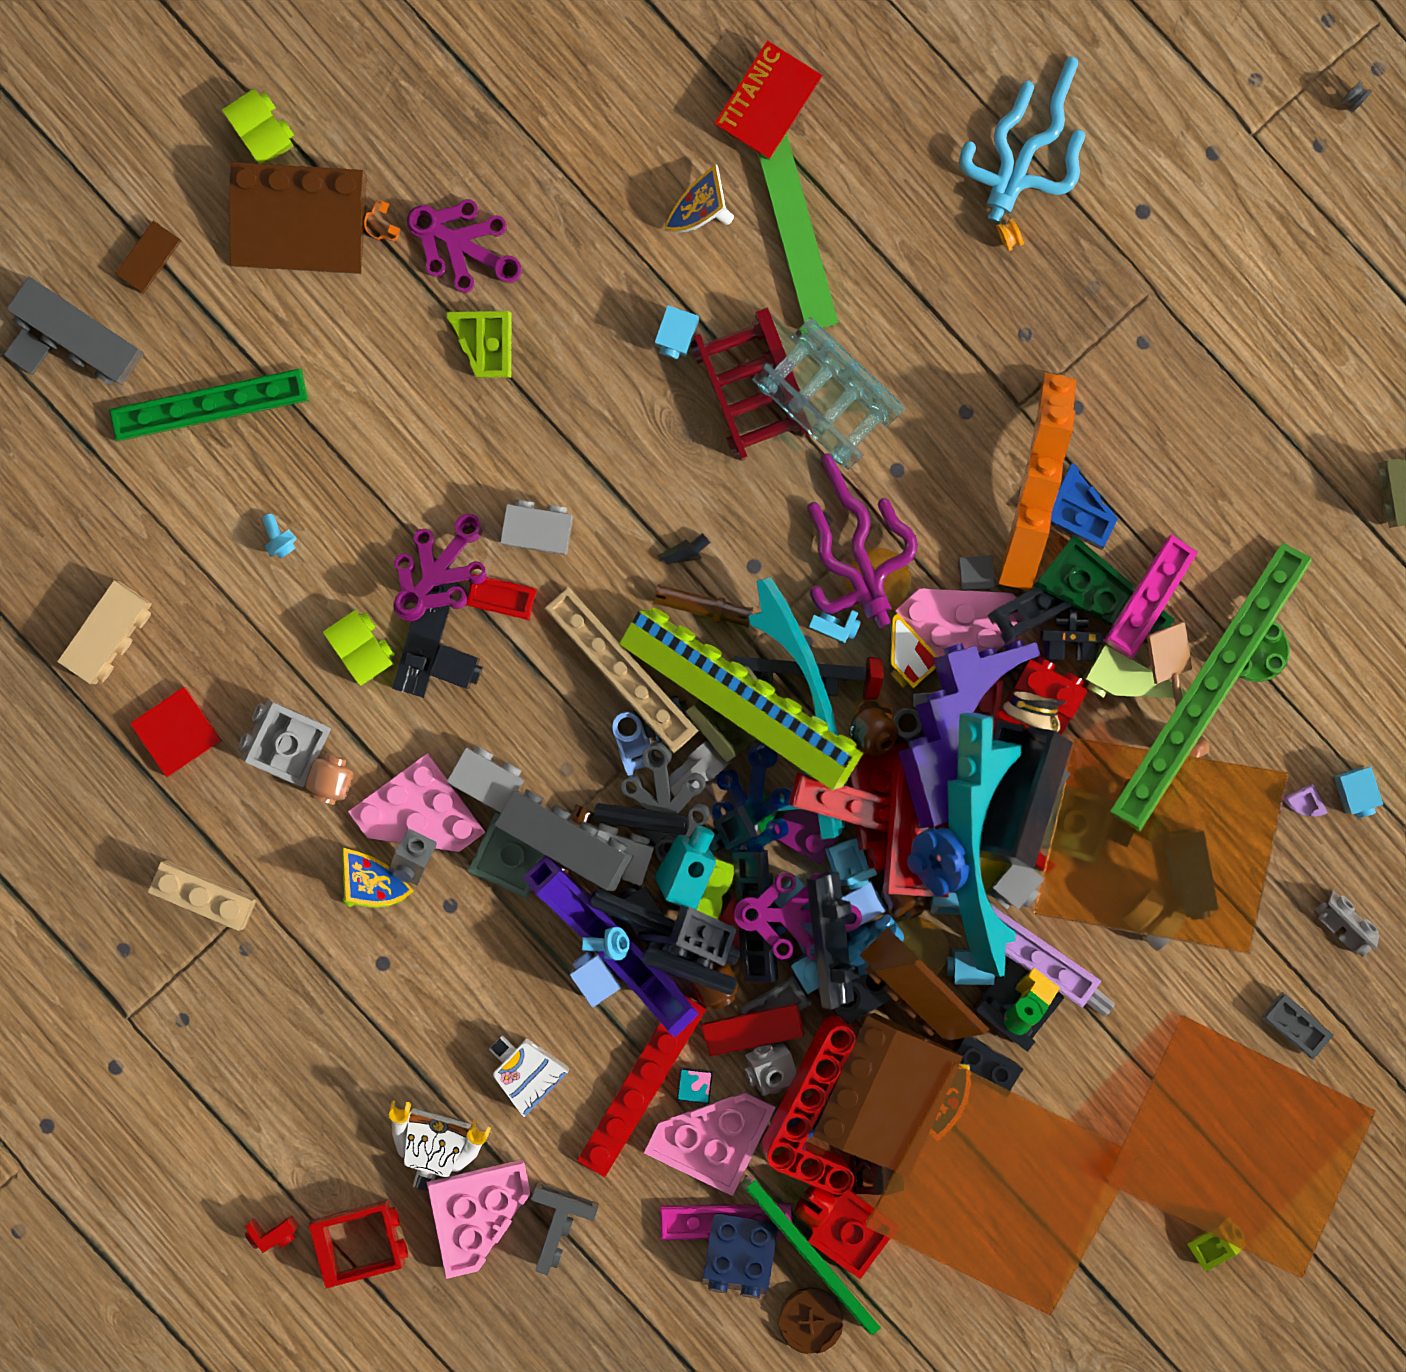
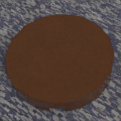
M812 1287L796 1290L789 1295L780 1308L778 1318L781 1336L789 1347L804 1354L822 1353L835 1345L842 1334L844 1321L841 1307L833 1295L823 1289Z

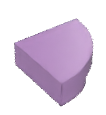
M1309 784L1282 798L1290 809L1301 815L1321 816L1328 813L1314 784Z

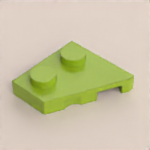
M510 311L447 312V318L452 323L460 339L458 341L470 360L475 376L479 379L511 378L512 313Z

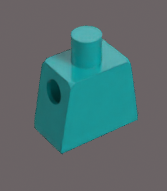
M698 825L691 839L682 835H678L675 838L654 876L666 900L681 906L697 909L716 863L714 856L708 848L715 835L711 830Z

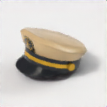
M1012 691L1009 701L1004 705V710L1010 717L1023 724L1057 732L1060 730L1057 712L1059 706L1067 701L1064 699L1046 698L1030 692Z

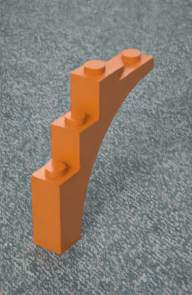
M1044 373L1024 479L1001 563L999 584L1028 591L1032 589L1049 536L1051 513L1062 479L1063 461L1073 433L1075 410L1073 409L1077 379L1060 374Z

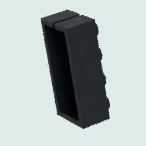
M998 720L992 741L999 740L1020 745L1021 754L1005 772L990 799L982 824L979 857L1034 869L1073 743L1054 730L1033 726L1028 728L1022 724Z

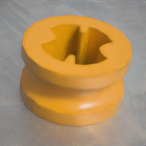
M1013 218L1008 219L1006 225L1001 223L996 225L1000 239L1007 251L1013 250L1012 247L1015 244L1018 246L1024 244L1020 230Z

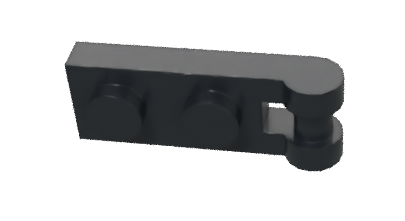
M1036 587L995 609L987 617L993 625L997 624L1002 632L1000 636L1004 643L1007 644L1027 631L1072 608L1073 605ZM1011 614L1017 621V624L1014 626L1007 617Z

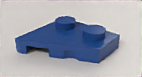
M1072 463L1059 487L1051 513L1050 525L1072 536L1075 535L1080 540L1102 550L1118 518L1108 506L1102 503L1100 495L1093 486L1090 487L1079 473L1080 469Z

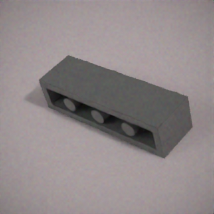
M29 276L7 308V310L15 314L12 321L28 331L33 326L42 332L40 336L42 341L55 349L60 344L70 351L67 357L78 365L84 367L86 363H89L97 369L94 375L110 386L113 381L123 385L144 354V352Z
M526 789L525 792L513 791L495 826L603 889L615 891L633 858V855L625 851L627 848L626 844L613 837H610L607 841L598 836V828L585 821H582L579 825L569 819L571 816L570 812L557 805H554L551 809L541 803L544 798L532 790Z

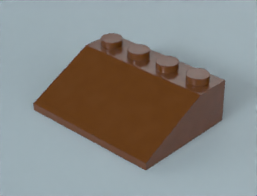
M231 162L229 187L230 266L362 274L367 175L365 172L358 169Z
M876 1013L867 1015L813 1136L842 1151L909 1176L963 1055Z

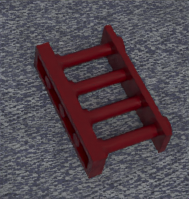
M768 307L755 313L756 321L752 322V326L704 344L699 333L694 335L696 344L690 346L696 363L700 364L703 362L729 428L731 436L726 437L731 454L732 456L739 454L741 461L747 459L748 456L745 448L790 430H793V432L800 431L802 437L815 432L814 425ZM755 338L758 341L765 340L768 351L763 353V357L716 375L709 356ZM766 369L770 371L776 369L780 382L775 383L776 387L733 404H727L721 389L722 386ZM779 399L782 402L788 400L792 412L787 414V418L741 436L739 435L733 417Z

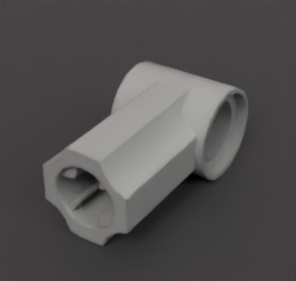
M707 739L687 757L688 760L680 768L678 767L668 777L670 791L676 796L684 787V781L691 773H699L704 776L706 781H711L731 761L726 763L722 756L714 751L712 744ZM690 780V784L694 788L700 787L696 780Z

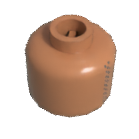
M328 754L326 760L319 758L313 761L305 784L306 788L311 792V798L335 805L336 801L346 798L353 779L352 770L345 767L347 760Z

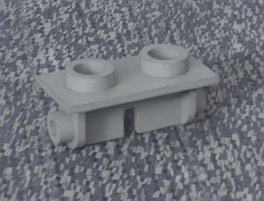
M1332 891L1328 900L1329 905L1322 902L1315 909L1319 914L1317 918L1333 933L1342 926L1346 929L1339 936V939L1355 955L1359 954L1363 957L1370 951L1371 947L1374 950L1377 948L1380 937L1377 928L1370 920H1363L1355 912V907L1345 896L1339 897Z

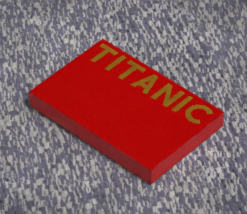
M767 40L716 119L714 126L770 160L823 75Z

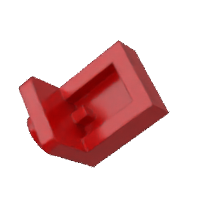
M291 1215L265 1233L256 1219L253 1218L244 1226L247 1230L245 1237L254 1249L259 1248L264 1253L275 1245L281 1249L294 1240L296 1237L293 1232L300 1225Z

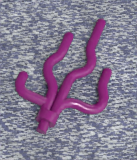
M825 453L821 457V463L842 505L853 512L857 518V527L852 537L851 548L861 574L856 568L839 562L833 557L831 553L832 534L820 505L816 502H811L807 506V511L819 536L817 551L820 561L829 571L849 579L855 591L836 600L829 601L825 598L822 589L814 586L810 589V597L817 609L828 614L838 613L861 603L867 618H875L879 628L885 627L891 623L887 611L892 607L884 592V580L888 574L906 566L913 560L918 547L916 535L909 526L898 519L889 499L881 498L877 504L881 515L889 529L903 539L905 547L902 553L886 560L874 570L864 547L871 522L869 512L862 502L850 494L832 454Z

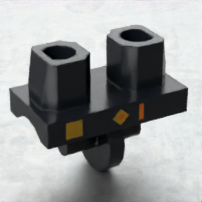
M1069 608L1067 617H1055V627H1067V631H1040V641H1044L1046 659L1064 660L1065 642H1077L1076 660L1095 661L1098 643H1103V633L1076 632V627L1088 628L1089 619L1077 618L1076 608Z

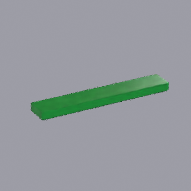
M299 368L111 408L109 412L115 441L120 442L308 402L309 398L303 370Z
M751 1175L747 1176L741 1182L742 1187L869 1335H874L881 1329L879 1324Z

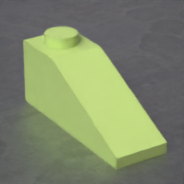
M1101 645L1096 654L1095 661H1092L1082 680L1089 683L1087 686L1088 690L1103 698L1107 693L1112 696L1174 699L1171 681L1165 680L1154 684L1153 672L1107 645ZM1181 688L1183 698L1187 691Z

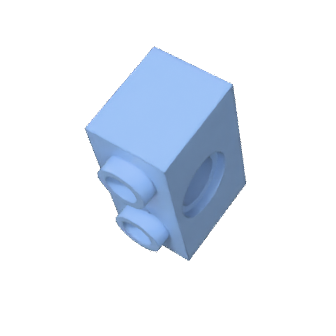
M587 951L574 960L572 964L574 968L570 976L592 1008L620 989L622 982L613 969L597 953L593 955L591 951Z

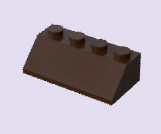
M888 927L859 955L868 964L864 970L878 984L884 980L886 984L882 988L895 1001L901 997L904 1001L900 1006L913 1019L917 1015L922 1017L918 1023L931 1036L937 1032L945 1041L983 1035L990 1030Z

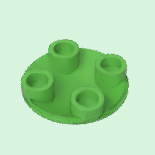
M1272 623L1239 675L1240 678L1251 682H1264L1276 677L1285 668L1289 659L1290 647L1288 639L1278 623Z

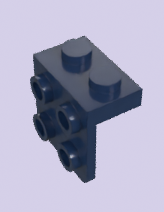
M716 1214L712 1219L701 1284L708 1285L709 1291L717 1293H727L728 1289L741 1291L740 1295L747 1298L758 1299L760 1294L766 1295L770 1284L777 1226L771 1222Z

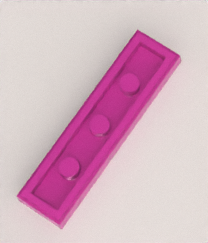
M1170 534L1167 536L1105 637L1104 642L1129 659H1132L1198 552L1174 535Z
M775 1203L792 1222L791 1203ZM758 1204L660 1206L661 1240L709 1239L712 1219L716 1214L773 1222ZM779 1229L777 1230L776 1238H786Z

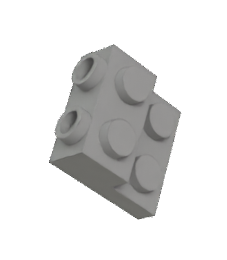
M267 698L265 705L259 703L253 713L252 721L256 722L251 734L245 733L240 740L238 751L242 752L240 758L245 763L304 787L312 763L318 758L331 728Z

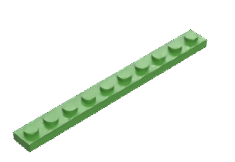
M1282 542L1111 809V816L1141 831L1311 564L1310 556Z

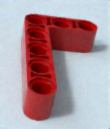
M829 1016L821 1023L762 1139L761 1150L773 1169L832 1194L841 1195L848 1192L854 1183V1175L845 1160L836 1154L805 1142L855 1044V1035L847 1022L840 1016ZM844 1030L841 1038L830 1040L835 1031ZM824 1059L829 1060V1063L826 1067L822 1069H816V1065L819 1061ZM815 1089L810 1097H801L805 1090ZM800 1118L795 1126H786L790 1119ZM777 1147H785V1150L780 1155H772V1152ZM806 1159H814L810 1166L801 1167V1164ZM835 1171H843L837 1179H830V1176Z

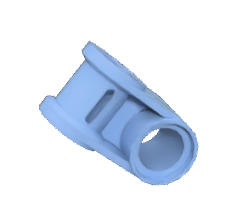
M623 711L615 717L612 728L627 775L630 776L633 775V771L646 767L642 757L635 760L631 759L643 755L651 741L646 735L639 716L631 711ZM626 717L632 718L637 724L636 731L631 735H623L618 730V722Z

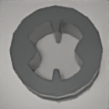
M1360 80L1340 103L1342 105L1347 104L1350 107L1349 112L1353 113L1372 93V90L1364 89L1363 82Z

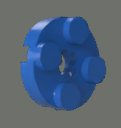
M942 827L939 829L929 828L915 837L911 847L912 855L907 860L908 866L931 889L934 895L943 896L966 884L970 875V864L965 866L963 855L967 854L966 849L953 832Z

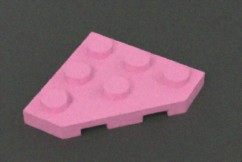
M918 589L895 612L906 621L938 657L945 655L943 648L963 643L964 649L976 646L978 652L995 648L997 652L1005 644L1000 636L1002 632L997 624L993 625L987 616L995 609L1016 599L1013 593ZM1012 614L1007 616L1013 626L1017 624Z
M429 753L348 811L366 837L370 839L401 843L407 830L411 829L436 841V849L460 852L486 833L454 787L447 783L448 779Z
M745 1091L659 1121L644 1150V1154L733 1196L772 1116L775 1105Z
M523 1159L426 1182L446 1279L479 1271L493 1245L498 1243L511 1224V1219L520 1205H523L529 1197L530 1189Z

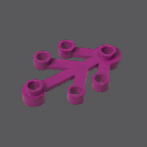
M466 199L460 202L459 205L438 211L427 205L413 208L408 214L407 226L414 236L422 240L427 258L426 270L432 277H441L446 271L444 260L438 256L434 238L436 236L447 244L456 276L454 285L459 292L469 293L475 285L473 277L468 274L463 252L494 269L499 280L504 283H514L520 278L522 267L515 257L504 256L500 258L470 241L490 234L495 237L502 236L506 232L507 225L501 216L495 215L490 217L488 221L452 231L442 224L458 218L467 221L475 219L478 215V207L474 201ZM470 204L474 207V212L468 216L462 213L463 207ZM421 217H427L430 220L426 228L418 226V220ZM496 220L503 223L502 229L498 232L492 231L490 227L491 223ZM439 261L442 264L441 270L436 273L430 270L431 263ZM505 266H514L515 273L512 276H505L503 274ZM463 277L470 279V286L466 289L460 288L458 285L459 280Z
M464 514L456 520L455 530L457 535L435 563L432 552L435 540L432 532L428 529H420L414 534V542L419 550L423 576L415 588L411 575L415 570L413 558L408 554H400L395 558L394 567L399 574L401 592L396 596L393 607L400 619L415 621L424 615L426 609L446 605L453 609H461L467 603L466 593L461 587H452L444 593L428 595V593L434 586L465 580H469L473 584H480L486 579V569L478 561L471 562L464 567L448 569L468 543L475 542L481 537L483 530L477 516ZM468 528L475 529L471 534H464ZM422 537L430 538L427 543H419ZM402 562H410L407 568L399 567ZM475 569L482 571L478 576H472L471 572ZM456 594L462 595L459 601L451 600ZM409 603L416 604V607L411 610L405 609Z
M781 872L776 876L775 882L757 899L747 897L737 903L734 909V919L737 925L744 930H756L772 947V953L780 959L789 958L793 952V946L790 941L780 938L766 921L781 922L804 947L806 956L816 960V956H812L809 952L810 947L814 944V939L800 924L811 923L810 909H801L809 901L807 884L781 908H768L782 892H791L796 886V879L792 874ZM820 873L812 874L809 878L819 875ZM784 876H788L791 879V884L788 888L780 886V880ZM852 904L851 912H853L855 918L852 923H845L846 931L857 929L862 921L861 911ZM750 908H754L757 912L753 920H747L745 917L746 911ZM780 943H786L788 946L787 952L783 955L777 953V946Z

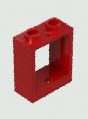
M389 1199L316 1218L310 1222L309 1229L325 1289L403 1268L405 1258L409 1257L405 1239H399L396 1227L400 1226L399 1215L396 1207H390ZM381 1213L392 1258L340 1271L328 1227Z

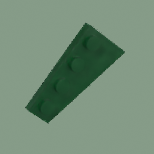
M1075 535L1068 541L1034 584V586L1111 626L1115 623L1136 588L1135 585ZM1162 610L1148 635L1170 627L1175 619ZM1147 637L1144 640L1146 644H1148Z

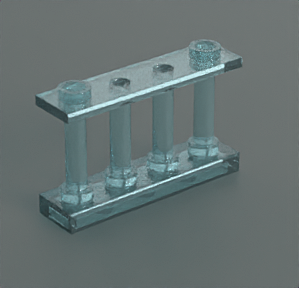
M810 317L792 336L798 345L775 370L766 364L752 380L758 385L763 394L777 402L830 453L836 463L843 465L849 470L864 455L856 447L879 422L887 427L906 407ZM809 354L822 368L798 393L784 378ZM830 377H834L845 388V391L821 415L808 401ZM856 399L869 410V414L846 438L832 424Z

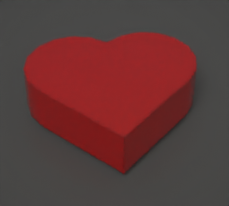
M868 657L865 666L867 668L866 680L863 685V699L876 700L879 697L884 679L883 664L881 658Z

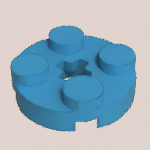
M884 915L880 919L874 920L867 925L864 923L857 929L850 931L849 936L851 939L847 943L850 964L858 966L859 975L868 974L864 970L868 964L859 955L887 927L903 942L904 934L890 915Z

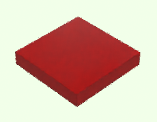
M186 687L181 688L130 723L166 778L222 741Z

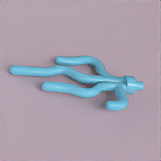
M1068 57L1053 92L1050 103L1052 119L1050 127L1026 141L1020 151L1014 169V159L1007 143V133L1009 129L1021 120L1034 90V85L1031 81H1024L1022 83L1012 110L1000 119L995 128L993 139L1001 159L998 175L975 166L972 158L976 146L971 141L964 143L959 158L962 171L970 178L993 187L986 203L991 208L988 216L990 221L1000 223L1004 213L1010 214L1018 194L1025 188H1036L1048 194L1061 195L1072 190L1078 182L1080 174L1078 155L1085 139V133L1080 129L1073 132L1066 150L1065 164L1067 173L1064 180L1053 182L1041 176L1025 175L1034 152L1039 147L1057 139L1063 130L1065 122L1063 103L1078 66V60L1075 57Z

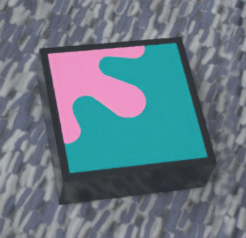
M680 1067L677 1101L709 1104L713 1070Z

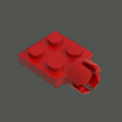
M811 1185L805 1193L808 1194L807 1198L815 1204V1207L800 1197L794 1210L797 1217L812 1229L807 1237V1241L854 1276L861 1279L899 1228L898 1224L851 1190L845 1194L836 1195Z

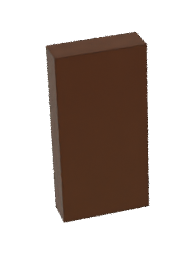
M153 220L115 274L144 294L179 246L181 240Z

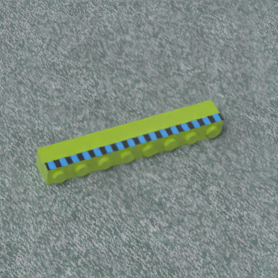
M652 608L637 612L620 642L621 646L831 790L844 786L863 754L855 748L856 743L844 735H835L828 730L829 725L822 719L815 716L810 718L801 711L802 707L797 702L789 698H781L774 693L775 688L763 680L756 681L747 675L749 671L744 666L736 662L730 663L722 658V652L710 644L703 645L694 639L696 635L691 630L683 626L677 627L669 622V616L663 611Z

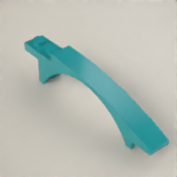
M771 577L756 580L761 612L749 615L750 625L773 637L793 656L808 681L814 701L815 716L825 721L829 725L828 730L838 736L833 709L815 658L791 609ZM793 787L777 801L779 811L800 809L789 806ZM818 814L822 839L835 838L842 833L841 828L845 827V821Z
M965 712L959 713L958 779L948 781L949 830L961 840L967 854L963 855L965 866L970 864L968 881L963 887L956 890V896L976 969L996 976H1004L1005 943L1015 941V931L999 919L987 899L980 873L979 847L982 824L990 799L1005 772L1020 756L1021 746L999 740L992 741L993 717Z

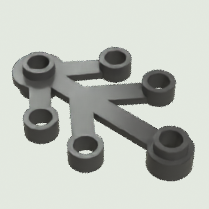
M653 742L645 749L642 758L645 766L653 770L657 799L643 788V782L637 775L627 776L621 784V790L626 796L633 797L647 810L678 814L694 795L701 793L705 788L706 780L699 773H691L684 781V787L671 801L667 764L672 757L671 750L665 743ZM654 750L661 751L664 758L657 757ZM690 780H696L700 787L694 788L690 784ZM627 782H633L637 790L630 789ZM696 804L691 808L688 813L689 829L687 834L682 836L688 838L696 829V826H702L710 817V811L707 806ZM639 805L631 807L637 809H644L642 806ZM694 811H700L704 819L697 818ZM639 829L655 843L656 855L660 861H663L669 851L667 843L673 844L678 835Z

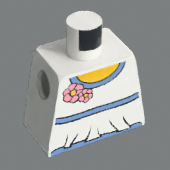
M502 1035L489 1048L502 1062L494 1071V1078L524 1117L555 1087L570 1069L527 1038L515 1048Z

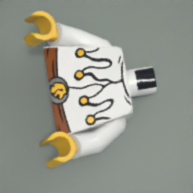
M393 1100L389 1111V1118L392 1120V1136L398 1154L404 1158V1165L417 1169L413 1187L420 1190L428 1191L426 1182L435 1180L436 1175L449 1177L451 1172L463 1170L477 1157L482 1144H484L491 1131L489 1126L485 1132L478 1131L475 1127L477 1124L476 1120L469 1124L414 1108L410 1112V1102H406L405 1109H398L395 1106V1100Z

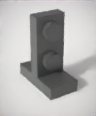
M537 1183L531 1201L556 1209L535 1272L548 1276L550 1267H558L563 1249L557 1248L561 1235L568 1237L574 1219L568 1217V1213L594 1221L599 1203Z

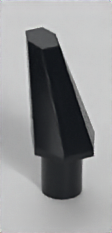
M701 533L691 543L684 540L657 556L666 564L699 560L702 558L699 552L711 542Z

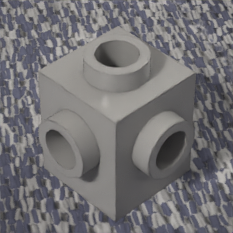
M783 1042L759 1046L753 1052L745 1055L749 1066L744 1069L746 1078L750 1086H757L763 1096L781 1092L791 1084L797 1072L791 1053Z

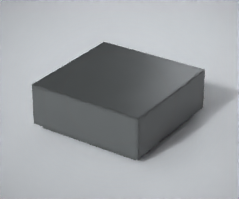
M22 329L4 355L33 375L52 348L27 330Z
M992 555L959 558L961 591L995 588Z

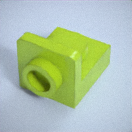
M1227 1217L1214 1228L1190 1240L1187 1245L1203 1270L1207 1272L1236 1256L1245 1247L1246 1243L1241 1229Z

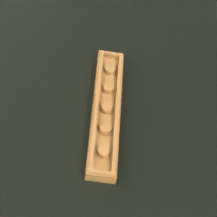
M569 587L544 608L673 753L698 732L696 727Z

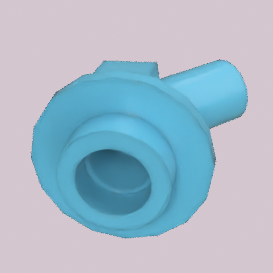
M267 514L262 518L267 535L271 540L265 545L270 557L277 555L281 559L296 548L293 544L297 539L296 536L289 529L281 533L273 514Z
M619 927L605 930L604 938L582 937L583 951H604V957L613 960H622L626 956L630 945L628 936Z

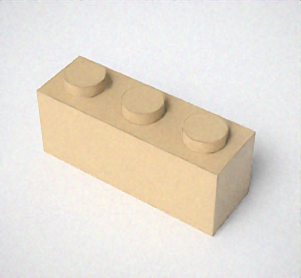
M114 580L57 662L89 684H97L98 681L103 683L114 668L111 663L116 655H123L131 645L132 639L129 637L136 627L142 628L149 619L151 612L148 609L152 603L122 582Z
M169 860L160 862L148 891L152 895L237 931H241L246 927L258 899Z

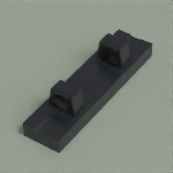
M458 582L434 586L428 595L447 592L450 588L457 586ZM449 605L441 606V608L426 609L421 618L411 621L392 689L425 698L431 678L430 672L438 654L451 609ZM411 653H415V654L422 655V656H425V657L416 656V655L411 654Z
M735 656L734 662L749 667L753 673H760L759 680H763L770 685L773 682V673H776V675L791 674L805 676L796 661ZM816 663L821 678L825 677L824 687L828 696L837 697L839 680H866L867 667Z
M740 849L733 851L736 901L738 903L747 897L757 899L773 884V874L769 872L768 851ZM758 886V889H749ZM754 908L748 909L745 913L747 920H753L757 915ZM766 921L774 930V922ZM739 927L743 981L774 982L778 980L777 957L772 953V947L756 930L748 931Z
M828 871L808 878L806 881L822 1008L833 1009L854 1001L852 980L859 979L858 966L850 964L844 915L852 914L850 901L842 900L839 872Z

